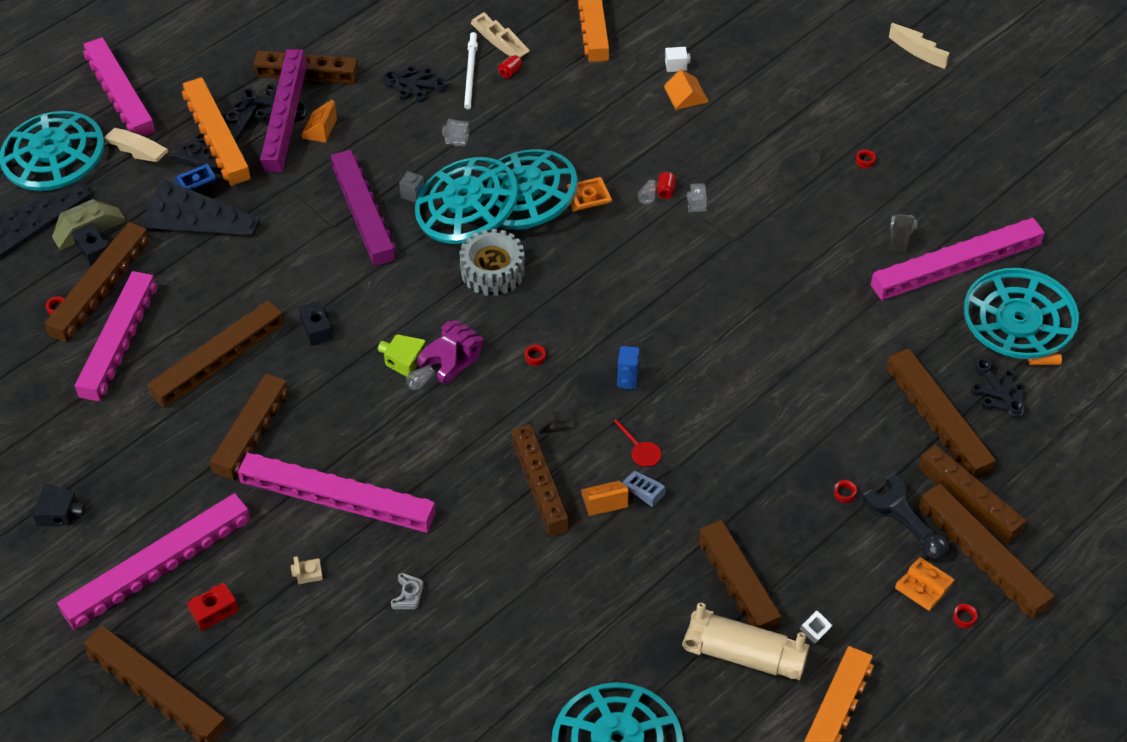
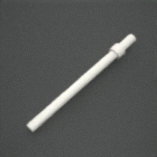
M474 32L470 34L467 48L469 56L464 108L466 109L471 108L475 52L478 48V43L476 42L477 34Z

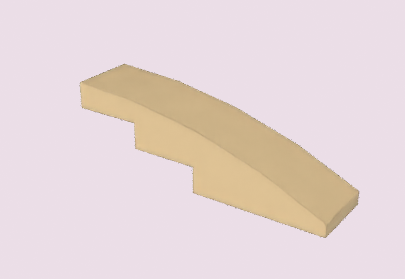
M485 12L472 19L471 24L509 56L517 55L522 58L530 52L509 28L504 29L497 20L492 21Z
M894 23L891 24L890 39L924 61L943 69L946 68L950 52L936 48V43L924 39L923 33Z
M114 128L104 137L106 144L117 145L120 151L132 153L135 159L158 162L168 152L167 148L127 130Z

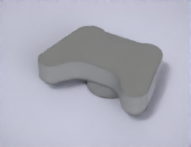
M404 573L399 574L398 581L403 587L401 595L391 601L392 609L418 608L424 588L423 581Z

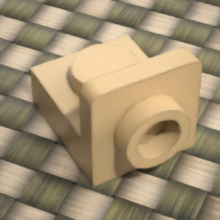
M298 556L294 557L291 571L292 576L297 577L298 584L323 580L320 559L299 562Z

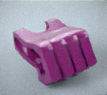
M458 320L445 323L441 327V335L443 337L429 344L417 358V365L425 370L434 364L441 363L442 367L438 371L437 377L439 382L445 385L449 384L461 371L477 361L484 341L482 337L477 336L474 330L465 324L462 325Z

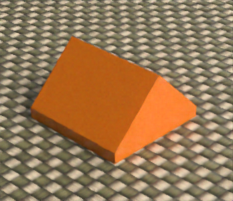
M682 69L664 85L675 110L708 103V99L696 77Z
M330 100L311 113L300 137L313 141L327 142L337 121L334 100Z
M598 177L578 182L576 195L571 202L573 212L612 202L602 178Z
M620 481L581 489L589 516L628 507V487Z

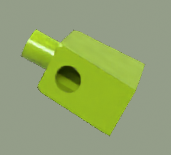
M395 335L391 343L381 341L378 351L384 353L385 364L388 367L411 378L418 367L417 358L426 348V342L423 339Z

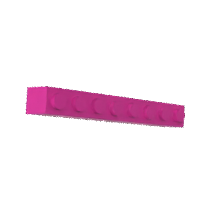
M103 37L85 43L83 55L86 61H89L92 71H96L97 80L102 81L103 90L105 92L108 91V98L110 102H114L113 105L116 112H120V118L123 123H126L127 130L143 137L154 133L155 129L150 115Z
M132 271L75 384L79 398L100 402L103 395L107 393L110 380H113L115 370L121 364L124 352L129 348V342L136 333L138 323L143 319L145 309L150 305L152 295L156 293L157 284L154 281L153 275Z

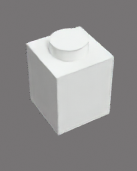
M686 47L665 48L667 72H676L680 69L687 71V64H690V54L686 52Z
M816 611L801 626L800 630L815 644L832 625Z

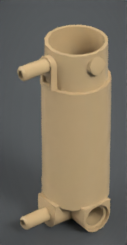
M704 603L697 604V610L691 614L690 625L682 643L687 651L698 655L703 653L773 675L780 674L791 679H801L810 645L804 644L806 638L804 633H798L797 639L794 641L782 634L714 615L712 611L705 610L706 605Z

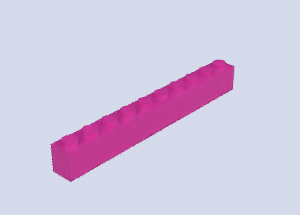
M1034 218L1022 220L1019 223L1005 226L1002 229L990 231L987 234L976 236L950 247H944L921 257L912 258L906 262L895 264L892 267L878 270L872 275L871 286L882 301L1042 244L1045 232Z
M247 453L238 470L240 482L243 484L426 533L436 514L435 503L429 499H421L407 493L394 492L388 488L375 487L369 483L364 484L353 479L337 477L334 474L322 473L315 469L303 468L297 464L284 463L278 459L265 458L259 454Z
M235 493L57 602L61 614L73 630L86 625L94 617L102 615L107 609L121 603L131 594L140 591L147 584L158 580L163 574L174 570L179 564L193 558L195 554L209 548L213 543L228 536L235 529L244 526L250 521L247 507Z

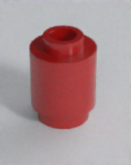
M517 55L509 56L498 66L500 75L507 79L511 78L521 69L522 60Z
M664 172L659 175L657 193L660 198L669 199L674 194L675 175L670 172Z

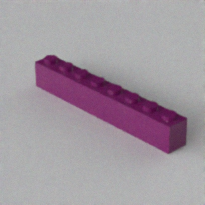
M286 49L260 159L265 172H283L307 68V60L303 50Z
M351 150L330 155L333 171L373 266L395 261V244L390 242L391 236L389 230L384 228V218L379 216V207L373 203L375 202L373 193L368 191L369 185L367 180L363 179L364 173L362 168H358L357 156H353Z

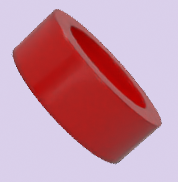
M860 150L856 155V164L862 168H870L875 164L876 155L870 150ZM867 155L870 156L872 160L863 161L860 159V156Z
M53 297L49 299L46 303L47 312L51 315L55 310L50 309V307L54 303H61L64 298Z
M531 345L525 350V360L528 364L538 366L544 363L546 352L542 346ZM531 351H539L542 353V356L533 359L528 354Z
M839 481L835 485L834 496L840 502H852L856 497L857 488L851 481ZM846 487L853 494L849 497H844L838 493V490Z
M961 604L955 608L953 620L956 625L961 628H970L975 624L977 611L974 607L968 604ZM961 611H966L972 615L973 619L970 622H963L958 618L957 614Z

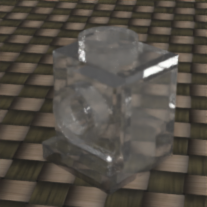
M705 183L690 185V191H687L688 212L706 211Z

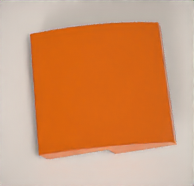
M920 557L897 582L895 589L930 611L948 591L955 579Z

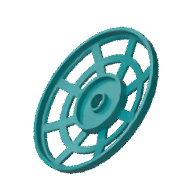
M71 111L44 113L25 121L9 134L1 147L0 165L6 177L21 188L36 191L62 188L82 179L95 168L104 152V137L97 123L81 113ZM63 116L71 117V118H69V119L53 118V117H63ZM82 119L89 122L96 132H84V129L76 121ZM52 122H62V123H63V124H62L60 127H58V128H57V127H50V128H49V123H52ZM42 125V130L38 131L37 133H28L34 128ZM72 125L79 133L68 134L65 130ZM13 138H17L13 153L4 157L9 143ZM86 138H97V146L92 157L90 158L82 152L87 141ZM22 139H28V146L19 149ZM81 139L77 150L71 148V140ZM30 152L32 159L29 163H26L21 159L20 155ZM66 154L72 155L65 161L57 163V160L63 158ZM15 158L17 163L25 169L21 177L14 175L8 169L6 163ZM77 158L86 163L76 172L61 178L59 169L70 165ZM39 161L44 163L50 162L51 166L38 167L35 165ZM31 171L38 173L52 172L54 180L44 182L28 181L27 179Z
M531 149L515 152L498 160L507 166L514 165L512 171L519 188L517 201L526 200L527 203L516 205L513 211L529 209L531 218L506 220L499 228L526 229L546 223L562 213L576 195L578 189L576 170L572 163L561 154L543 149ZM529 155H542V156L536 157V156H529ZM550 156L566 163L568 168L558 169L553 162L547 159ZM521 161H535L531 166H521L520 164ZM545 163L552 170L542 172L538 167ZM491 164L487 168L492 170L497 168L498 166L495 164ZM501 172L496 174L498 179H503L500 189L511 190V181L508 173ZM571 174V184L568 192L565 194L557 190L560 184V175ZM554 176L552 187L545 184L544 177ZM491 177L488 181L487 188H492L494 181ZM541 191L547 192L541 198L533 201V198ZM485 195L483 201L487 200L488 198L491 199L492 195ZM507 196L504 202H501L497 199L496 203L494 204L500 208L497 216L504 209L505 205L509 200V196ZM552 196L561 199L552 209L538 215L537 206L543 204Z
M473 157L456 161L435 173L423 186L415 205L417 222L423 232L434 240L449 244L465 243L468 237L473 239L474 233L477 232L481 235L482 230L486 229L487 233H490L492 229H497L506 221L517 203L519 193L518 182L513 171L496 159ZM475 163H490L499 167L490 170L483 166H477ZM466 164H467V166H464V167L455 169V170H453V171L447 173L448 171H450V170H452V169H454V168H457V167H459V166H462V165H466ZM472 170L485 172V174L478 178L471 176ZM465 171L462 177L455 180L450 177L458 172ZM503 171L508 173L511 181V190L500 189V181L496 174ZM491 177L494 181V188H485L482 182ZM440 178L432 188L430 195L424 196L429 187ZM443 182L448 184L443 192L435 193ZM485 195H492L490 201L483 207L481 203ZM499 195L509 196L504 209L494 218L488 211L494 206ZM443 198L444 204L436 211L433 201ZM428 202L432 217L425 224L420 215V204ZM448 209L455 213V219L444 217L442 214ZM474 209L478 211L477 213L471 216L462 218L463 213L470 212ZM482 216L488 222V224L477 230L461 234L462 224L472 222ZM438 220L445 224L454 225V234L439 233L432 230L431 227Z
M1004 268L983 275L971 285L964 302L965 321L974 336L990 349L1014 358L1035 359L1057 353L1072 340L1079 322L1077 305L1067 289L1053 278L1029 269ZM1019 277L1030 279L1031 281L1028 289L1022 287L1005 288L1001 278ZM994 281L997 291L988 295L984 301L974 297V294L982 286ZM1038 282L1054 290L1060 295L1062 300L1052 304L1045 296L1035 291ZM1019 293L1025 294L1024 299H1010L1008 294ZM999 296L1003 300L998 309L989 305ZM1032 297L1041 301L1046 307L1039 309L1036 304L1031 302ZM970 302L981 308L980 320L982 325L972 324L969 317ZM1066 305L1071 315V329L1059 327L1060 318L1057 310ZM986 311L996 315V323L987 324ZM1052 314L1053 326L1042 324L1044 315ZM1016 316H1021V317H1023L1024 319H1023V320H1018V319H1016L1015 317H1016ZM1001 329L1008 334L1007 339L1000 338L993 330ZM1039 330L1050 333L1041 341H1038L1034 336ZM979 332H987L994 340L1003 344V347L1001 348L988 341ZM1056 334L1068 335L1066 340L1055 348L1047 350L1043 346L1050 342ZM1016 337L1027 338L1031 344H1015L1014 340ZM1011 347L1017 349L1035 348L1038 353H1021L1010 351Z
M616 682L590 687L573 697L563 707L556 719L551 742H558L561 725L573 727L571 742H578L579 728L591 732V742H615L611 739L615 734L623 736V740L620 742H644L643 731L653 728L656 730L657 742H663L664 737L661 726L673 724L675 727L677 742H683V737L676 715L663 699L643 687ZM617 688L632 690L633 693L630 698L617 696L603 698L599 691ZM591 694L595 702L587 706L578 715L577 719L565 716L573 704ZM644 694L655 700L667 711L669 716L657 718L647 706L638 702L641 695ZM608 703L627 704L623 713H611L607 706ZM597 707L599 708L602 717L596 723L584 721V718ZM635 707L642 710L651 720L639 723L632 717Z

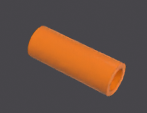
M1052 354L1046 357L1028 359L1029 365H1061L1062 356L1061 354Z

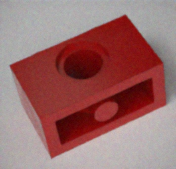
M225 583L214 586L206 593L196 596L187 602L189 612L201 631L239 611L236 600Z

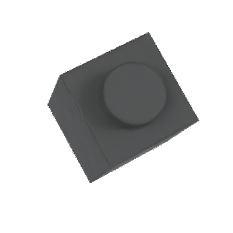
M407 171L399 183L401 198L416 203L417 197L424 186L423 176Z

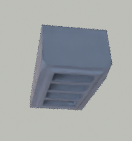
M636 471L622 482L628 487L630 492L652 507L665 495V486ZM636 478L637 481L631 484L630 482Z

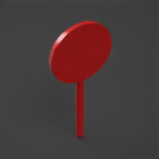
M617 419L614 420V423L636 445L632 450V459L637 465L652 467L660 461L661 451L657 445L651 442L638 443Z

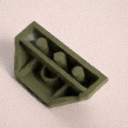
M92 199L60 213L52 238L59 250H63L75 244L72 232L92 223L95 229L103 232L126 222V219L119 208Z

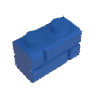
M205 164L176 176L174 183L194 192L204 190V188L213 186L216 177L210 166Z
M622 346L620 347L618 358L617 386L624 389H635L637 387L639 371V348Z

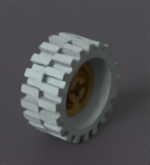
M487 229L482 230L481 235L476 232L473 234V239L468 237L466 244L463 243L460 250L461 276L464 283L467 282V287L470 289L474 287V292L479 293L483 291V295L487 296L489 292H493V296H497L499 291L505 294L508 293V288L514 290L516 283L520 284L525 275L524 248L518 238L515 239L511 233L507 236L504 230L497 233V229H492L490 233H487Z

